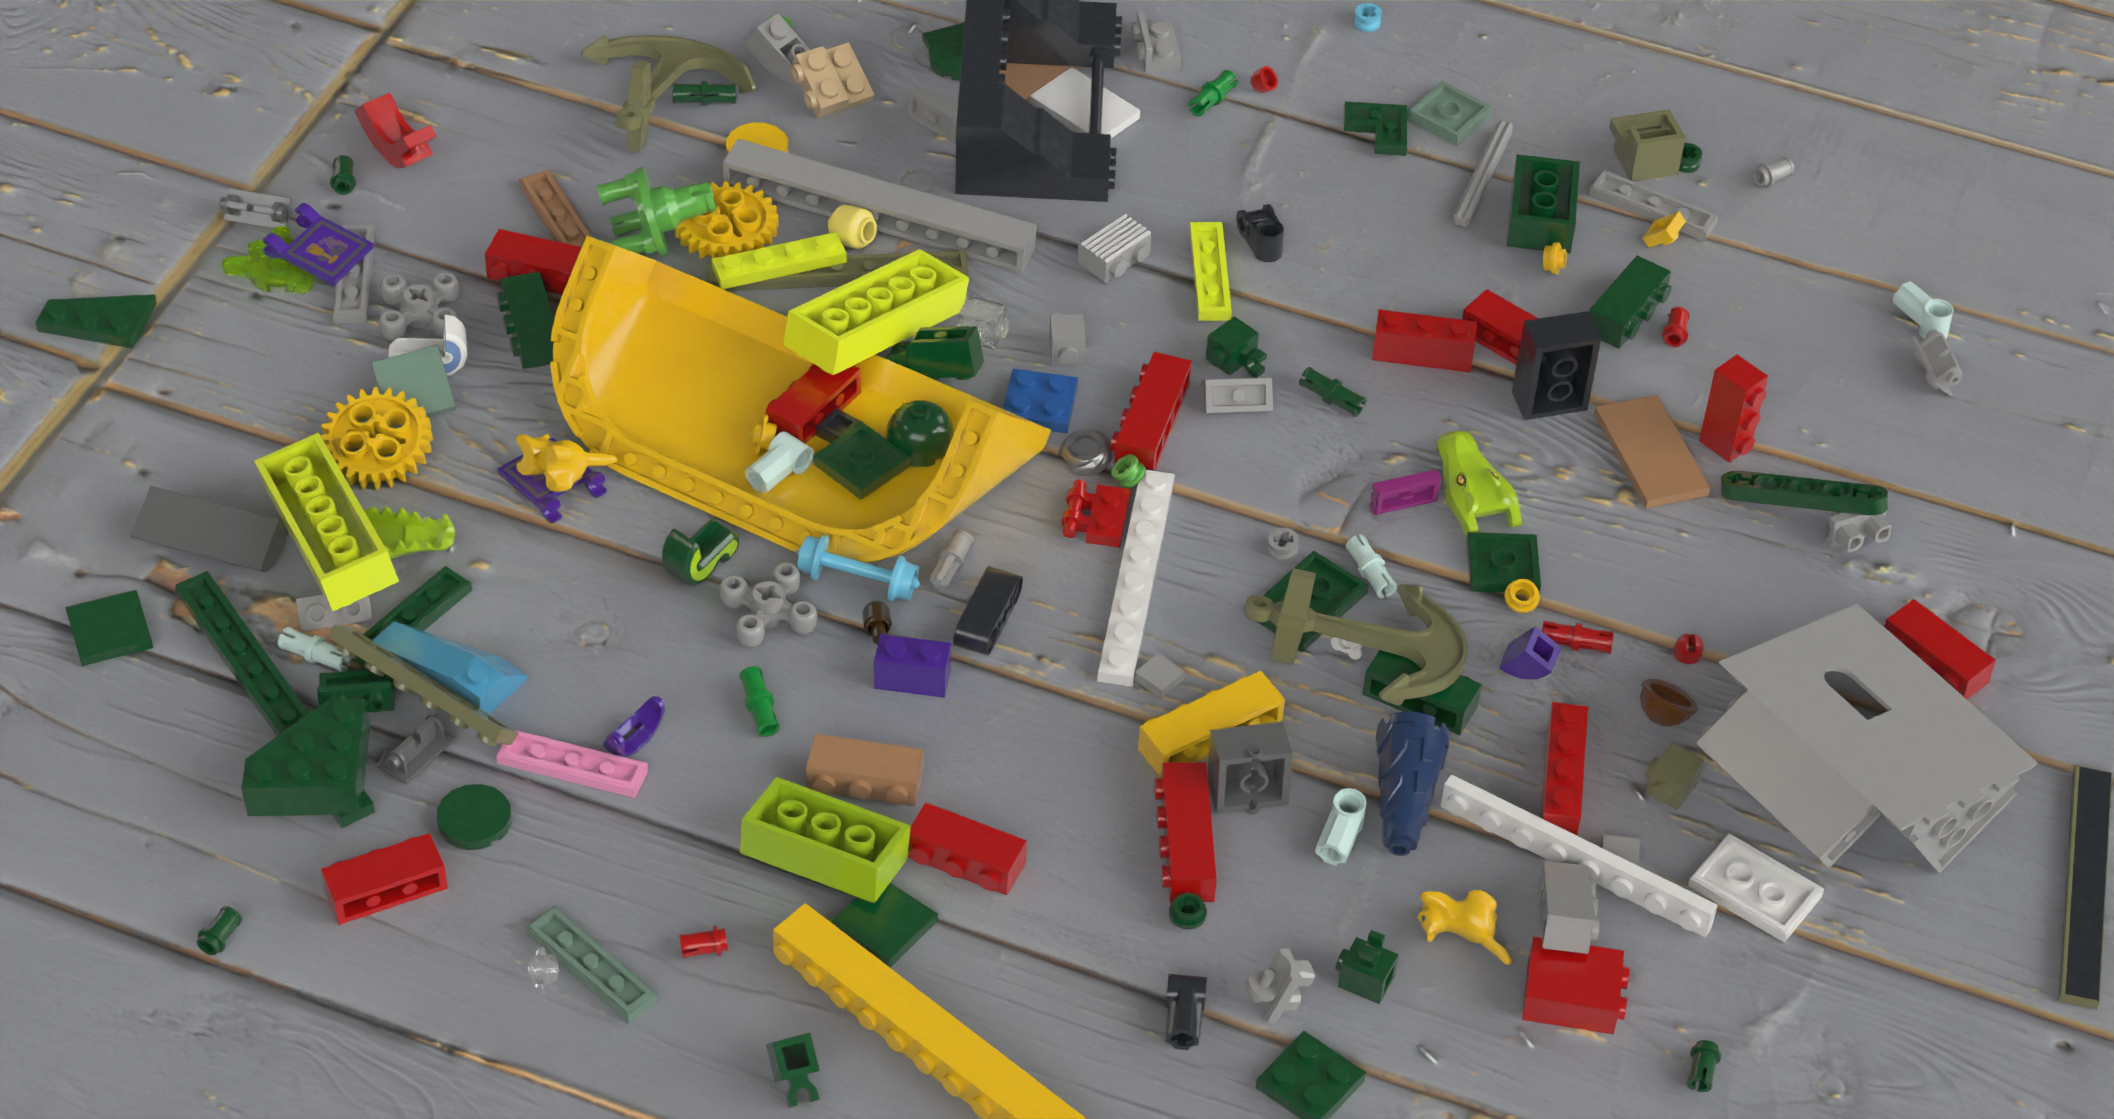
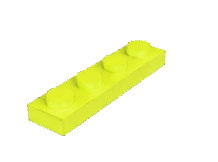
M1190 222V242L1198 321H1228L1231 319L1232 308L1222 222Z
M834 232L713 258L712 269L720 288L727 289L847 263V253L838 233Z

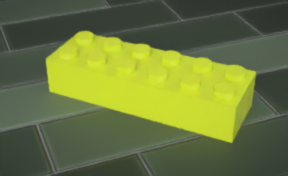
M918 249L789 310L783 345L796 352L798 356L819 366L823 371L835 375L914 336L920 328L932 327L962 312L969 277L923 250Z
M319 432L254 461L270 499L332 611L348 606L357 600L399 582L384 544Z

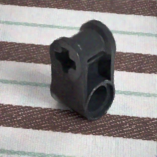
M1265 204L1262 206V209L1248 212L1238 210L1236 221L1239 233L1248 243L1254 256L1262 262H1275L1279 260L1283 251L1284 227L1275 215L1273 207L1270 204Z

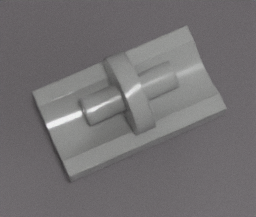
M1887 511L1880 515H1860L1842 512L1832 514L1829 517L1830 533L1826 537L1825 543L1830 549L1841 545L1850 553L1859 550L1863 546L1864 538L1868 536L1877 543L1887 541L1890 538L1892 528L1886 519Z
M1289 948L1279 949L1268 970L1254 971L1249 975L1246 981V988L1251 995L1252 1001L1256 1003L1262 1002L1265 1006L1266 1022L1277 1023L1283 1011L1297 1010L1301 1003V994L1298 987L1311 986L1315 979V973L1309 960H1294Z

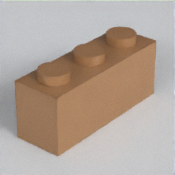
M815 734L806 766L807 788L823 794L848 796L860 800L868 799L889 802L894 805L916 806L923 776L924 749Z

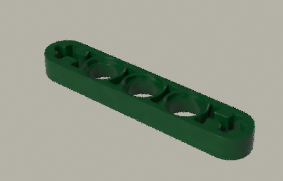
M1729 471L1721 476V495L1728 500L1860 515H1880L1888 510V491L1882 486L1748 471Z

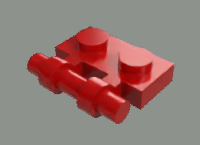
M1075 480L1072 488L1068 490L1066 497L1068 509L1062 515L1063 536L1074 538L1076 531L1086 533V543L1120 548L1131 489L1097 484L1095 494L1086 492L1087 484L1085 481ZM1081 509L1091 510L1090 516L1082 515Z

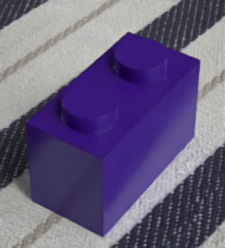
M880 634L874 658V689L945 698L951 672V643Z

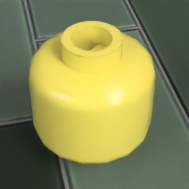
M841 205L835 209L828 219L829 233L837 232L844 247L862 249L875 238L877 224L872 213L865 208Z

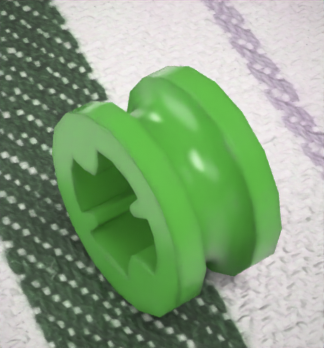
M1128 454L1115 463L1111 475L1114 479L1119 480V484L1123 488H1131L1143 478L1146 468L1142 463L1138 462L1136 456Z

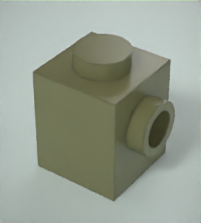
M1672 743L1660 759L1655 757L1650 762L1645 776L1649 778L1646 794L1678 810L1699 783L1704 759Z

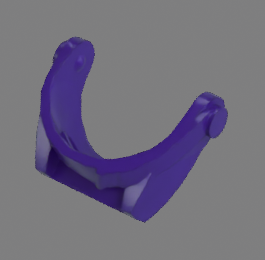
M658 696L649 698L626 721L606 737L607 739L603 742V746L614 755L628 757L636 753L649 742L659 727L665 713L664 701ZM635 727L637 731L624 741L622 737Z

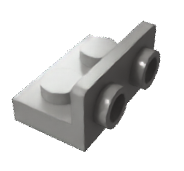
M1137 11V22L1132 23L1131 33L1133 41H1138L1136 43V56L1138 61L1143 62L1145 73L1181 71L1182 59L1173 22L1146 23L1144 11Z

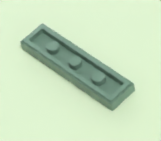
M553 906L526 926V935L628 1024L657 1002V993L556 906Z

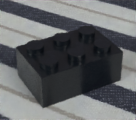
M1588 311L1524 321L1512 394L1524 420L1588 410L1601 337Z

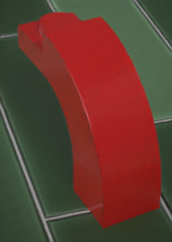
M391 93L364 103L354 111L373 146L391 165L397 168H405L433 155L428 145V142L436 137L432 126L429 125L418 131L413 130L401 115Z

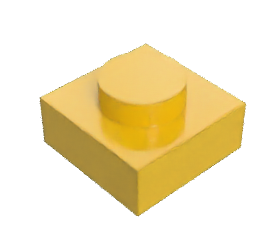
M1679 211L1656 219L1642 239L1648 248L1659 244L1666 246L1678 238V232L1686 221Z

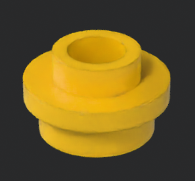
M1554 242L1552 245H1546L1544 248L1543 269L1544 271H1551L1553 275H1558L1560 269L1566 267L1567 252L1566 249H1562L1560 242Z
M1519 579L1507 586L1504 599L1506 605L1512 611L1529 613L1537 607L1540 594L1533 582L1527 579ZM1516 595H1524L1527 601L1517 599Z

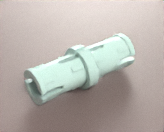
M1359 534L1358 538L1356 535L1350 538L1346 543V549L1358 564L1359 568L1357 570L1362 578H1367L1379 598H1384L1383 592L1386 597L1391 596L1396 591L1397 584L1386 571L1383 558L1373 551L1364 535Z
M286 627L283 629V633L288 634V637L283 634L279 636L278 647L280 649L303 656L308 663L315 664L318 662L339 672H344L348 669L342 663L347 665L351 663L352 658L339 652L337 646L327 643L324 640L325 638L319 635L311 637Z

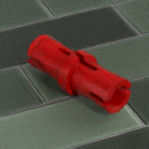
M1543 621L1542 632L1558 645L1572 647V651L1585 649L1611 654L1614 631L1586 628L1580 623H1575V626Z

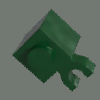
M1235 316L1207 336L1206 360L1229 376L1244 366L1250 375L1255 378L1259 377L1265 372V367L1260 363L1266 359L1267 354L1257 349L1259 333Z
M1371 930L1367 941L1356 937L1349 950L1344 948L1341 951L1335 967L1336 970L1340 971L1339 988L1375 1003H1381L1395 977L1398 961L1397 953L1382 948L1385 935Z
M811 1033L766 1044L775 1083L788 1080L789 1088L786 1095L788 1107L798 1106L796 1092L799 1089H805L808 1092L810 1102L820 1100L816 1087L808 1078V1074L820 1071Z

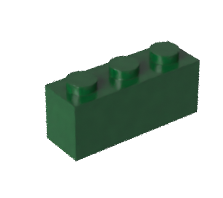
M1638 255L1631 261L1589 309V314L1601 337V341L1620 349L1628 339H1634L1644 320L1648 322L1653 316L1656 306L1668 299L1672 286L1669 285L1670 270Z
M540 272L501 278L502 292L496 293L499 311L506 312V315H503L506 335H513V337L509 338L513 357L519 356L522 369L550 365V362H553L554 342H551V333L554 317Z
M1379 650L1365 672L1362 695L1402 712H1419L1435 717L1436 726L1442 727L1443 722L1450 732L1461 735L1478 707L1482 684L1467 676L1460 675L1452 685L1440 692L1413 699H1404V702L1397 706L1382 700L1379 697V693L1402 674L1411 675L1422 670L1419 665L1408 658Z

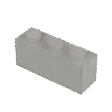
M1544 861L1538 892L1542 948L1589 954L1591 940L1598 939L1600 917H1597L1596 881H1590L1589 866Z

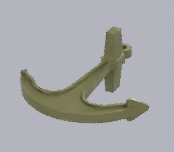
M602 35L581 51L583 57L601 65H605L608 62V58L633 55L650 57L658 61L651 75L650 62L638 60L631 69L628 99L623 103V108L616 111L615 124L618 128L627 130L628 150L639 153L646 145L650 113L655 109V100L683 73L694 69L714 70L738 85L741 94L756 90L755 83L746 64H743L735 56L718 47L696 40L660 35L628 36L609 40L605 35Z
M1296 568L1292 570L1283 601L1273 603L1269 598L1260 595H1252L1246 600L1244 614L1247 618L1256 622H1267L1270 620L1277 626L1270 660L1293 665L1302 634L1315 631L1403 656L1415 662L1422 671L1411 675L1402 674L1379 693V697L1382 700L1397 706L1401 705L1404 699L1428 696L1448 688L1459 678L1464 668L1468 644L1462 628L1443 607L1423 594L1421 585L1400 584L1397 586V592L1410 616L1416 615L1427 626V629L1422 631H1406L1316 613L1309 607L1316 573Z

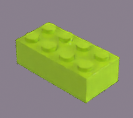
M776 777L741 819L740 854L875 903L908 859L910 825Z

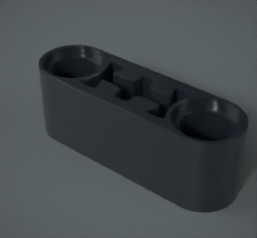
M990 566L986 568L958 621L953 638L954 646L987 656L990 655L1019 599L1023 586V576Z

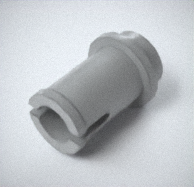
M1782 157L1769 164L1761 163L1753 171V179L1758 186L1768 188L1775 181L1793 175L1794 164L1788 157Z

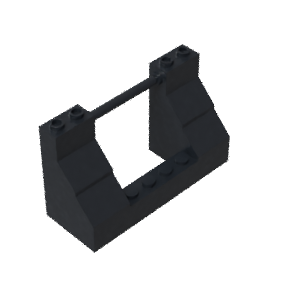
M966 0L956 122L955 194L1108 202V189H1115L1116 170H1109V166L1116 167L1117 148L1110 147L1111 134H1101L1104 68H1114V56H1120L1121 37H1115V34L1121 35L1122 16H1116L1117 3L1084 2L1079 0ZM1007 63L1092 67L1089 133L1072 132L1043 108H1035L1005 84L1006 74H1000V70L1006 71Z

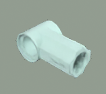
M1911 281L1902 284L1900 289L1894 293L1892 302L1920 325L1918 331L1923 339L1926 338V334L1931 330L1943 333L1945 339H1947L1954 311L1953 306L1945 300L1932 299Z
M786 431L781 432L772 440L768 452L745 470V477L752 488L758 493L768 492L791 472L795 474L803 473L813 460L814 450Z
M1346 788L1338 791L1334 796L1332 810L1315 849V854L1319 855L1326 863L1335 866L1339 863H1346L1357 834L1363 829L1366 799L1360 791Z

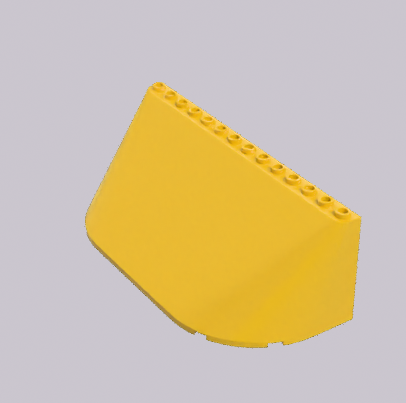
M588 235L583 243L555 315L551 333V342H554L553 362H550L553 387L564 418L575 436L579 437L586 447L590 449V453L614 455L617 461L607 465L611 469L793 552L802 547L807 535L820 538L825 534L829 536L828 553L865 563L878 562L900 555L931 537L1040 453L1045 447L1051 432L1049 428L875 354L854 365L861 369V394L842 411L862 421L887 439L888 422L894 411L901 405L913 400H926L936 403L946 411L953 424L954 435L945 457L943 455L941 458L936 459L935 465L929 467H908L862 500L814 466L813 460L803 473L795 474L791 472L768 492L764 491L760 494L752 488L745 477V470L768 452V450L760 448L758 455L754 454L755 443L750 442L754 423L761 424L768 404L784 393L789 385L804 375L813 364L783 345L787 316L659 261ZM816 435L806 443V445L814 450V454L830 444Z

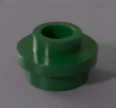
M1183 893L1177 896L1169 907L1170 920L1182 929H1195L1206 920V906L1202 899L1195 894Z

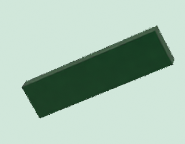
M445 566L363 635L373 640L394 621L425 631L472 591L471 582ZM358 656L356 659L352 658V661L365 668V660Z

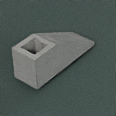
M777 13L755 29L745 46L765 69L803 91L800 83H796L792 77L791 65L795 55L810 49L781 15Z

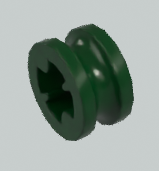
M1684 143L1679 167L1680 172L1693 173L1700 168L1702 150L1697 145Z

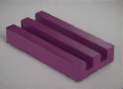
M1437 469L1373 483L1372 489L1374 492L1371 493L1373 502H1370V509L1373 515L1437 502L1441 481Z

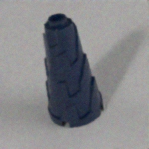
M1419 712L1390 714L1389 722L1386 724L1383 721V717L1378 723L1375 737L1379 757L1378 782L1380 788L1382 839L1384 846L1388 848L1389 852L1398 856L1408 855L1411 850H1416L1422 827L1427 822L1435 785L1440 770L1444 768L1449 748L1450 733L1447 726L1442 722V727L1439 729L1435 726V717Z

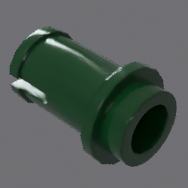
M340 155L335 157L332 163L333 175L330 178V185L336 193L346 195L355 188L356 179L353 176V160L349 156Z
M223 906L210 925L199 931L198 947L208 955H216L224 951L226 940L242 922L241 915L235 909Z
M1700 1040L1690 1051L1693 1061L1687 1085L1690 1089L1694 1090L1696 1081H1699L1697 1092H1709L1713 1085L1715 1065L1721 1060V1052L1716 1043L1709 1040Z

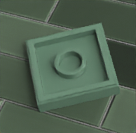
M1442 81L1407 111V120L1457 147L1492 116L1493 107Z
M438 345L372 362L381 395H384L389 387L392 389L393 397L404 391L407 401L415 398L417 406L424 407L426 417L456 410Z

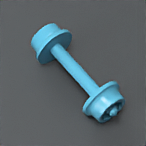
M825 534L820 538L807 535L802 547L796 551L799 556L797 568L799 571L811 575V579L814 581L818 580L823 566L888 583L887 599L891 602L895 599L909 601L914 590L920 586L918 581L919 566L907 562L905 556L902 555L898 557L893 570L828 553L829 536Z

